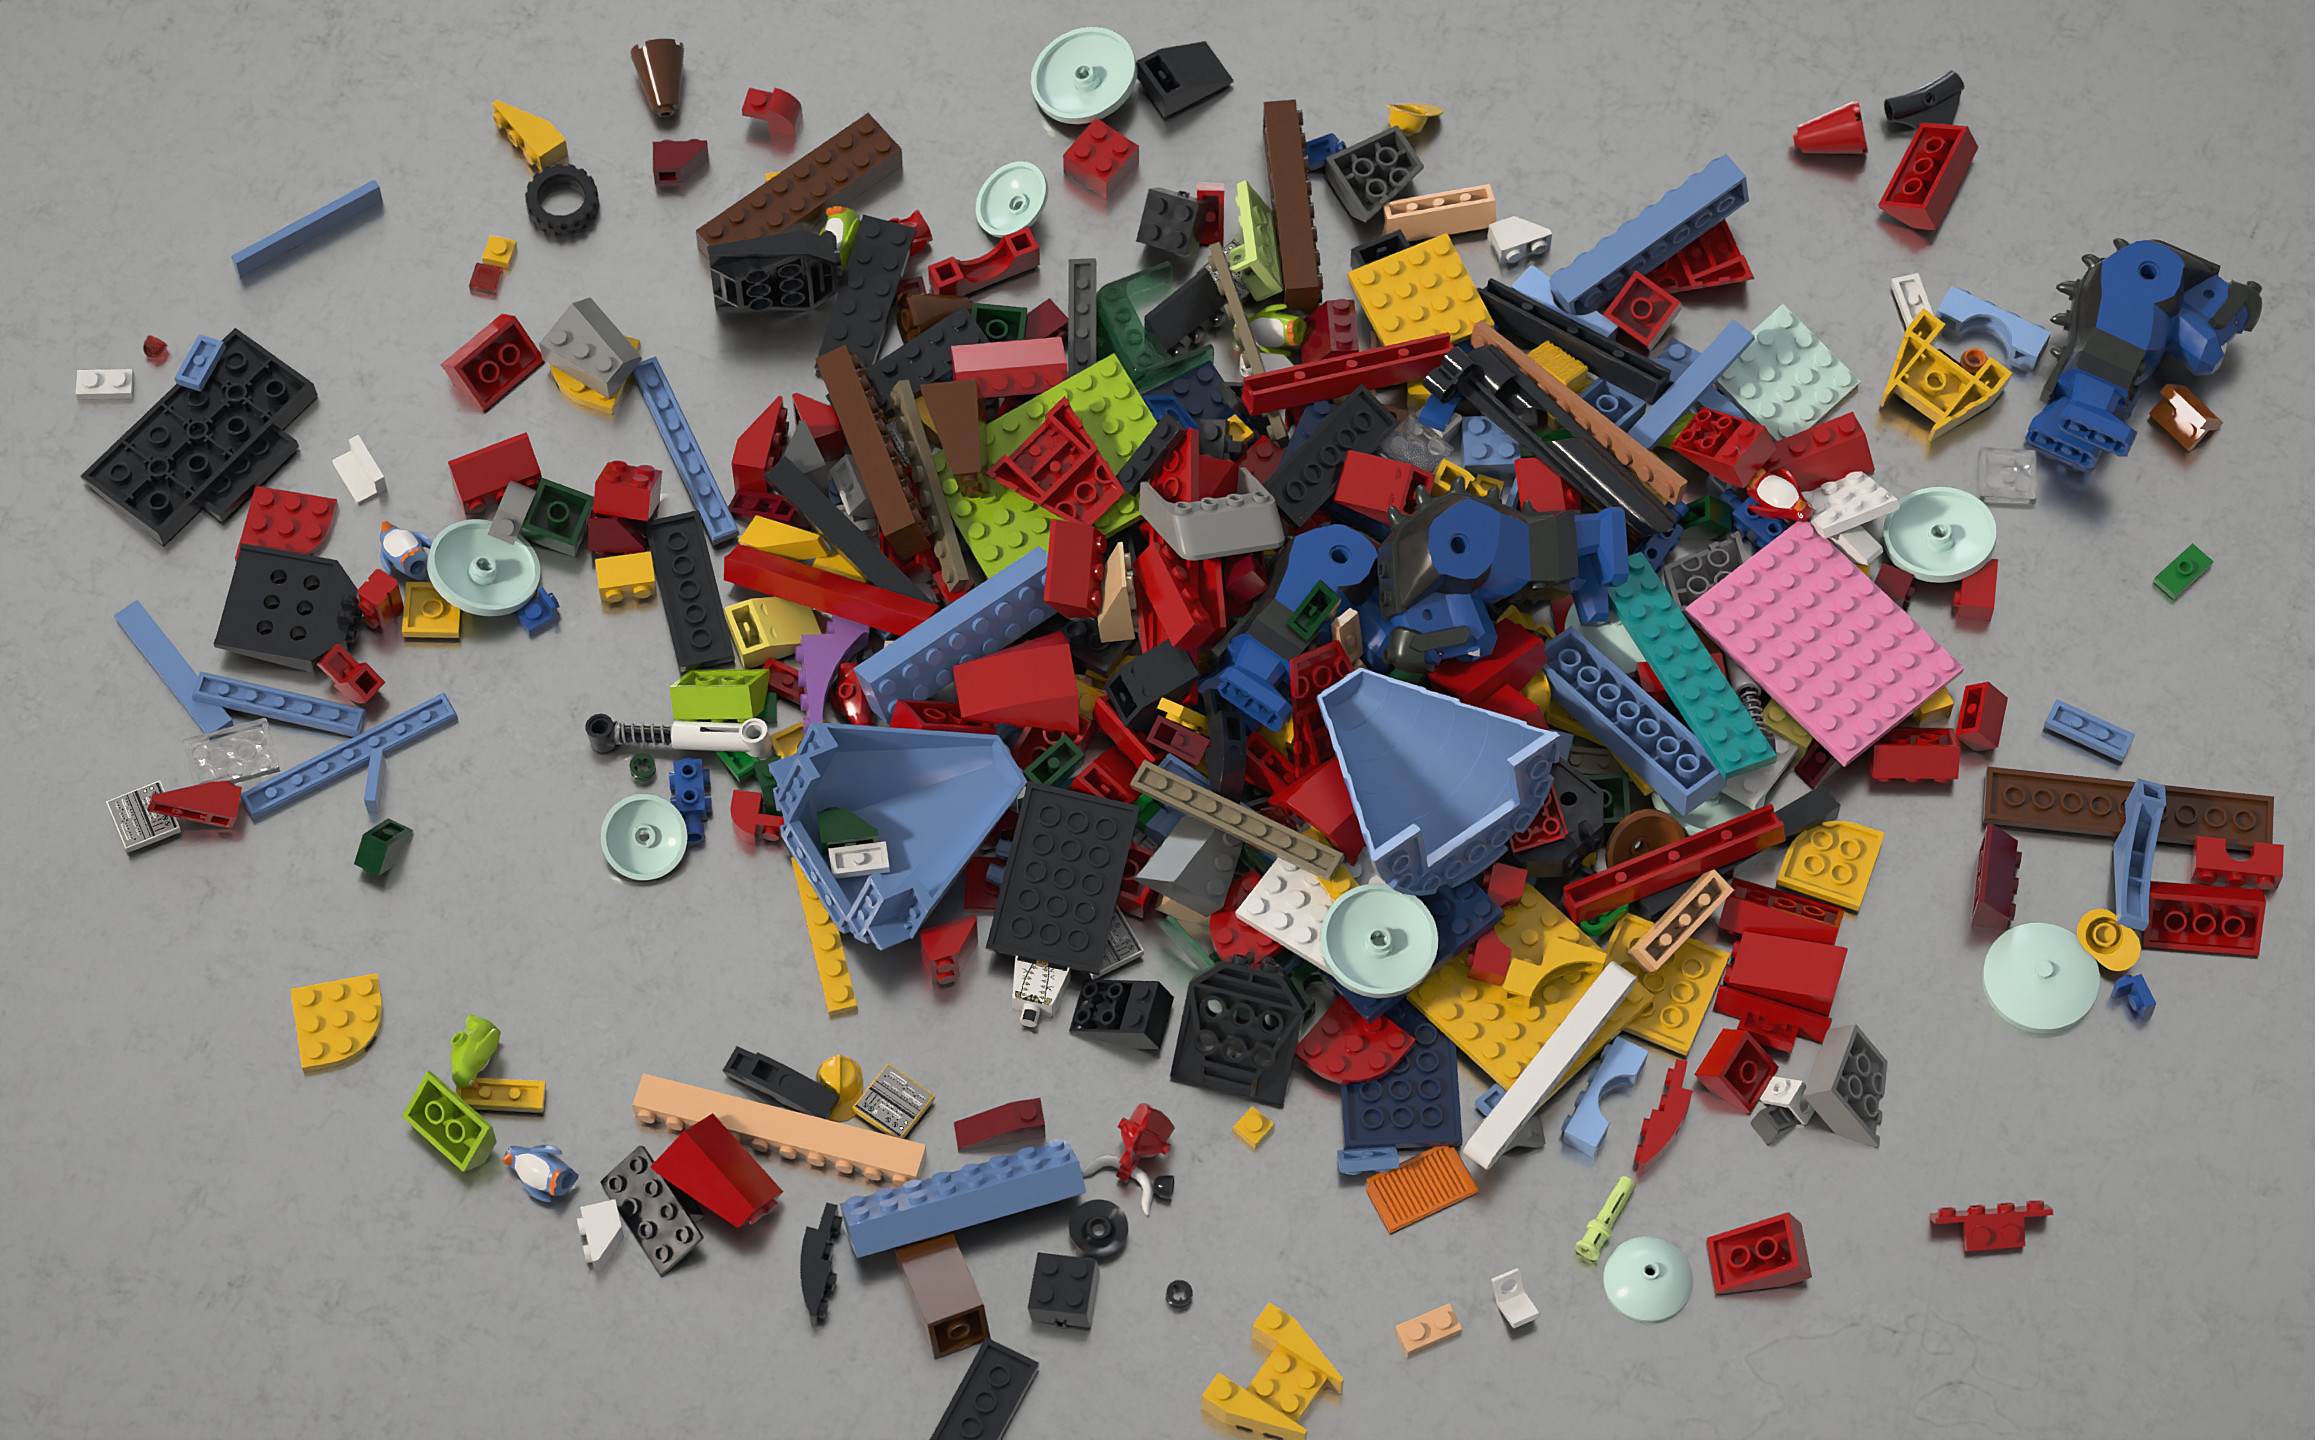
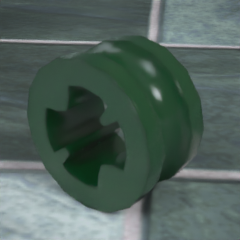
M641 753L631 759L629 766L634 780L644 783L653 779L656 774L654 759L650 755ZM639 764L641 766H645L647 764L648 771L642 769L638 772L637 766Z

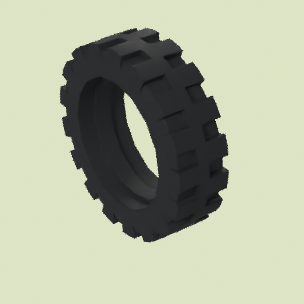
M555 164L556 167L550 168L548 166L543 168V172H537L533 176V181H529L527 192H525L527 212L532 223L537 224L538 229L544 232L546 230L550 235L554 236L556 234L569 236V233L574 232L576 234L581 232V228L584 226L587 228L592 223V218H596L597 208H599L598 190L591 175L588 176L587 171L584 169H577L572 164H568V166ZM557 185L577 187L585 196L582 206L575 212L567 215H553L546 212L540 205V199L548 189Z

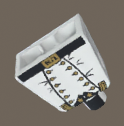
M1016 956L1012 1004L1014 1009L1022 1011L1021 1024L1035 1027L1039 1015L1047 1017L1054 1015L1071 978L1070 968Z

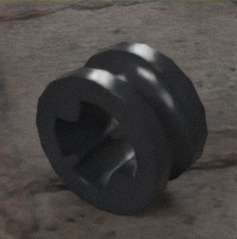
M1184 1280L1171 1282L1166 1290L1165 1299L1167 1304L1175 1310L1188 1307L1193 1297L1192 1287ZM1179 1289L1184 1290L1185 1299L1182 1300L1181 1297L1179 1300L1174 1299L1173 1291L1177 1290L1179 1292Z

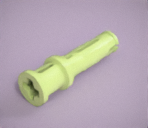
M1625 1176L1619 1177L1616 1186L1597 1218L1589 1221L1587 1224L1588 1230L1584 1237L1575 1244V1249L1580 1255L1589 1260H1597L1599 1258V1251L1605 1240H1609L1612 1236L1611 1227L1631 1193L1636 1188L1633 1180Z

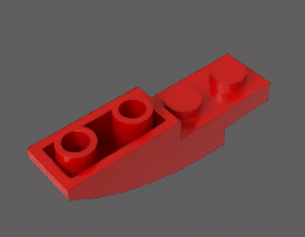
M1676 1059L1674 1069L1668 1068L1664 1085L1670 1086L1668 1095L1662 1094L1658 1110L1652 1109L1650 1119L1644 1118L1640 1135L1646 1137L1644 1145H1637L1634 1162L1639 1163L1637 1171L1639 1174H1644L1659 1161L1681 1130L1693 1093L1692 1090L1682 1088L1688 1061Z

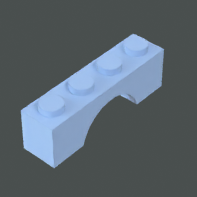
M1533 265L1511 286L1512 289L1613 341L1616 340L1618 326L1599 312L1594 311L1587 315H1571L1559 309L1551 297L1549 282L1551 278Z
M1954 286L1950 287L1936 313V317L1945 323L1944 329L1958 336L1973 328H1985L1996 332L2003 338L2008 347V360L2032 371L2044 353L2051 332L2039 324H2032L2022 319L2016 313L2007 312L1996 307L1990 301H1983L1971 295L1967 290L1958 289Z
M1619 1036L1616 1037L1613 1044L1607 1043L1600 1057L1603 1060L1600 1068L1594 1067L1587 1080V1083L1590 1084L1586 1092L1581 1091L1575 1101L1574 1107H1577L1574 1115L1568 1114L1561 1127V1131L1564 1132L1562 1143L1592 1158L1595 1157L1607 1135L1609 1122L1604 1118L1599 1109V1099L1605 1092L1614 1087L1634 1086L1647 1062L1649 1051Z

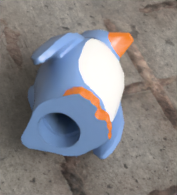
M386 520L383 521L380 530V541L383 545L380 551V559L386 572L392 574L390 567L392 565L409 577L419 581L424 580L427 573L428 556L423 547L430 549L432 545L431 540L421 532L401 530L396 525Z
M538 1145L530 1148L511 1146L502 1159L503 1164L516 1171L528 1192L535 1198L545 1202L552 1201V1197L548 1193L554 1196L563 1195L579 1178V1175L570 1166L555 1155H561L562 1150L552 1145Z

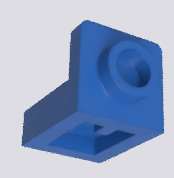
M1333 133L1306 142L1305 156H1308L1309 169L1312 171L1326 166L1327 157L1347 148L1343 140L1340 141Z
M543 587L538 589V597L515 611V615L529 636L559 620L557 608L560 605L554 594H547Z
M2142 974L2134 977L2126 975L2116 981L2112 991L2114 999L2128 995L2131 1007L2134 1011L2138 1010L2142 1019L2153 1015L2156 1002Z

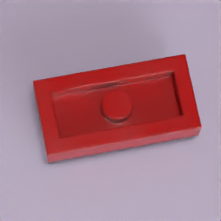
M770 657L762 668L770 670L767 690L776 692L778 695L801 705L800 695L804 694V687H799L798 670Z

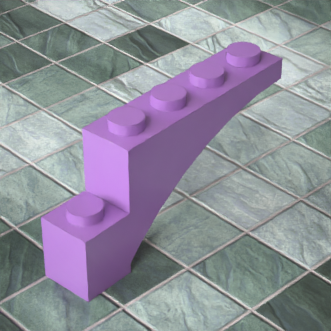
M832 615V621H827V634L801 635V644L795 647L796 663H801L802 670H798L799 687H804V694L800 695L801 711H806L807 718H803L804 735L811 722L823 723V710L827 696L838 676L839 665L841 663H848L861 648L868 646L869 626Z

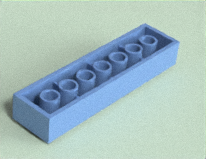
M1727 154L1721 158L1711 160L1704 170L1698 174L1690 175L1684 184L1676 190L1672 189L1665 193L1662 200L1654 205L1645 207L1638 217L1632 221L1624 222L1617 232L1610 237H1603L1587 253L1579 254L1574 262L1565 269H1558L1549 279L1555 305L1571 315H1587L1596 311L1619 294L1635 271L1645 276L1749 202L1746 176Z
M1036 547L853 668L871 710L889 725L898 699L925 701L955 681L953 666L1000 651L1057 613L1055 609L1044 602L1048 553L1041 547Z
M1572 626L1545 644L1546 648L1544 650L1548 662L1541 670L1549 682L1551 698L1684 817L1726 787L1727 780L1723 779L1697 737Z
M1055 1139L1049 1141L1045 1146L1023 1148L1016 1154L995 1156L988 1162L978 1165L975 1163L966 1164L960 1170L938 1172L932 1178L921 1181L910 1180L904 1183L903 1186L893 1189L882 1188L877 1190L875 1194L865 1197L853 1196L847 1199L846 1202L840 1203L847 1236L856 1257L859 1258L1084 1194L1086 1189L1079 1160L1067 1139Z

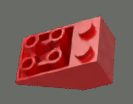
M778 396L737 439L731 462L735 490L741 489L768 493L770 485L762 476L775 466L776 461L779 462L782 459L783 445H781L782 437L787 438L789 431V422L786 421L788 408H784L783 396Z
M1702 407L1670 445L1673 450L1721 481L1741 488L1747 486L1776 450L1766 426L1706 407Z
M1349 450L1334 501L1391 526L1388 519L1389 506H1395L1403 515L1407 513L1409 515L1413 514L1416 511L1414 507L1417 506L1415 500L1417 486L1424 485L1428 493L1431 494L1436 475L1409 463Z
M1116 744L1093 760L1074 779L1068 788L1070 791L1133 804L1143 794L1131 787L1130 783L1137 773L1135 764L1128 756L1122 754L1117 749Z
M1553 784L1542 807L1523 834L1515 832L1509 839L1513 853L1564 839V835L1568 833Z

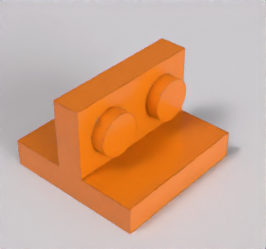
M2166 384L2160 391L2163 395L2162 399L2149 412L2188 451H2191L2209 430L2216 431L2224 423L2185 385Z

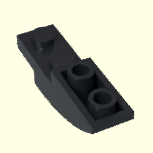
M1209 688L1203 692L1211 740V747L1205 750L1211 792L1240 805L1246 772L1247 744L1244 713H1236L1234 704L1223 698L1217 689Z
M736 1046L722 1070L726 1076L774 1096L780 1103L807 1115L828 1120L840 1099L839 1095L794 1069L759 1052L754 1054Z
M826 1202L818 1229L806 1226L800 1258L801 1286L805 1308L811 1325L816 1327L820 1317L825 1318L828 1310L829 1301L826 1300L828 1290L833 1291L836 1284L837 1273H834L833 1262H830L834 1250V1244L831 1241L833 1234L839 1233L843 1217L839 1216L838 1205Z

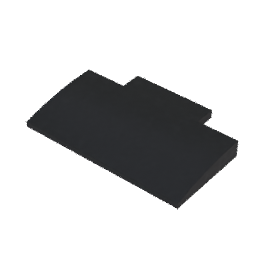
M234 328L222 340L226 349L201 392L176 384L80 476L101 497L162 545L172 538L201 508H204L223 522L254 491L255 486H260L299 448L297 440L284 432L283 429L318 396L314 383L237 328Z

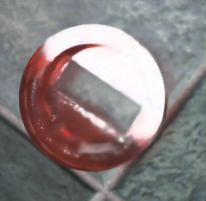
M151 335L147 336L143 344L144 354L154 359L161 357L167 348L165 342Z

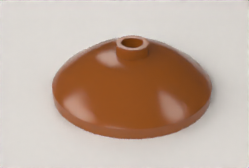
M1644 809L1628 815L1615 827L1608 839L1605 851L1607 869L1686 838L1681 825L1671 815L1657 809ZM1640 841V845L1635 848V845Z

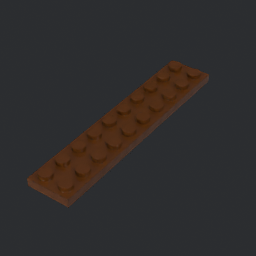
M1987 766L1983 823L2118 837L2126 823L2125 802L2136 782ZM2165 785L2166 806L2163 811L2157 841L2194 845L2197 836L2226 839L2227 849L2251 851L2255 842L2273 844L2274 796Z

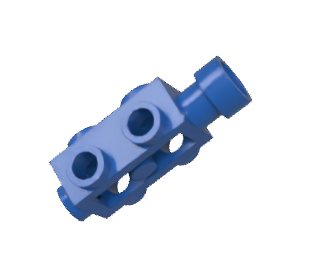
M1731 488L1724 491L1718 498L1731 506L1732 532L1739 531L1741 538L1746 537L1749 539L1756 553L1790 528L1783 519L1764 518L1752 512L1748 508L1749 505H1760L1751 497L1742 502L1738 499L1739 495Z
M1668 501L1665 505L1678 517L1677 522L1679 519H1683L1689 511V507L1683 501L1676 505ZM1676 524L1675 531L1671 530L1641 539L1630 555L1636 554L1638 551L1642 552L1655 573L1659 572L1665 564L1666 560H1664V557L1668 551H1672L1680 542L1681 538L1679 535L1683 528Z
M689 757L681 761H673L674 772H669L670 790L675 789L676 797L670 798V801L678 809L685 821L687 842L696 843L705 839V828L701 820H707V812L712 811L711 794H705V786H711L709 769H704L702 759Z

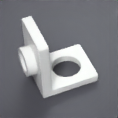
M1774 1076L1760 1098L1765 1104L1788 1107L1803 1125H1807L1815 1111L1808 1103L1807 1110L1804 1113L1801 1112L1800 1102L1806 1085L1803 1081Z
M1518 1268L1492 1279L1497 1306L1513 1328L1540 1317L1539 1311L1525 1293L1521 1272ZM1515 1280V1286L1507 1292L1501 1291V1286L1505 1281Z

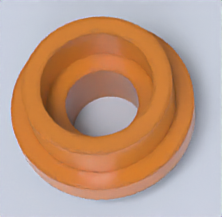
M1971 348L1962 354L1960 365L1971 375H1976L1988 358L1981 349ZM1970 361H1975V362H1977L1978 364H1977V365L1971 364Z

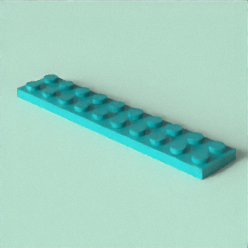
M1639 552L1628 556V580L1619 587H1607L1608 603L1723 779L1727 780L1776 763V753L1643 553Z

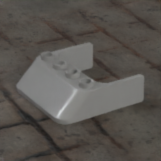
M1245 467L1239 468L1237 494H1230L1227 497L1216 499L1203 498L1201 501L1167 502L1148 482H1141L1140 514L1174 551L1184 559L1203 560L1282 547L1285 543V536L1274 497Z

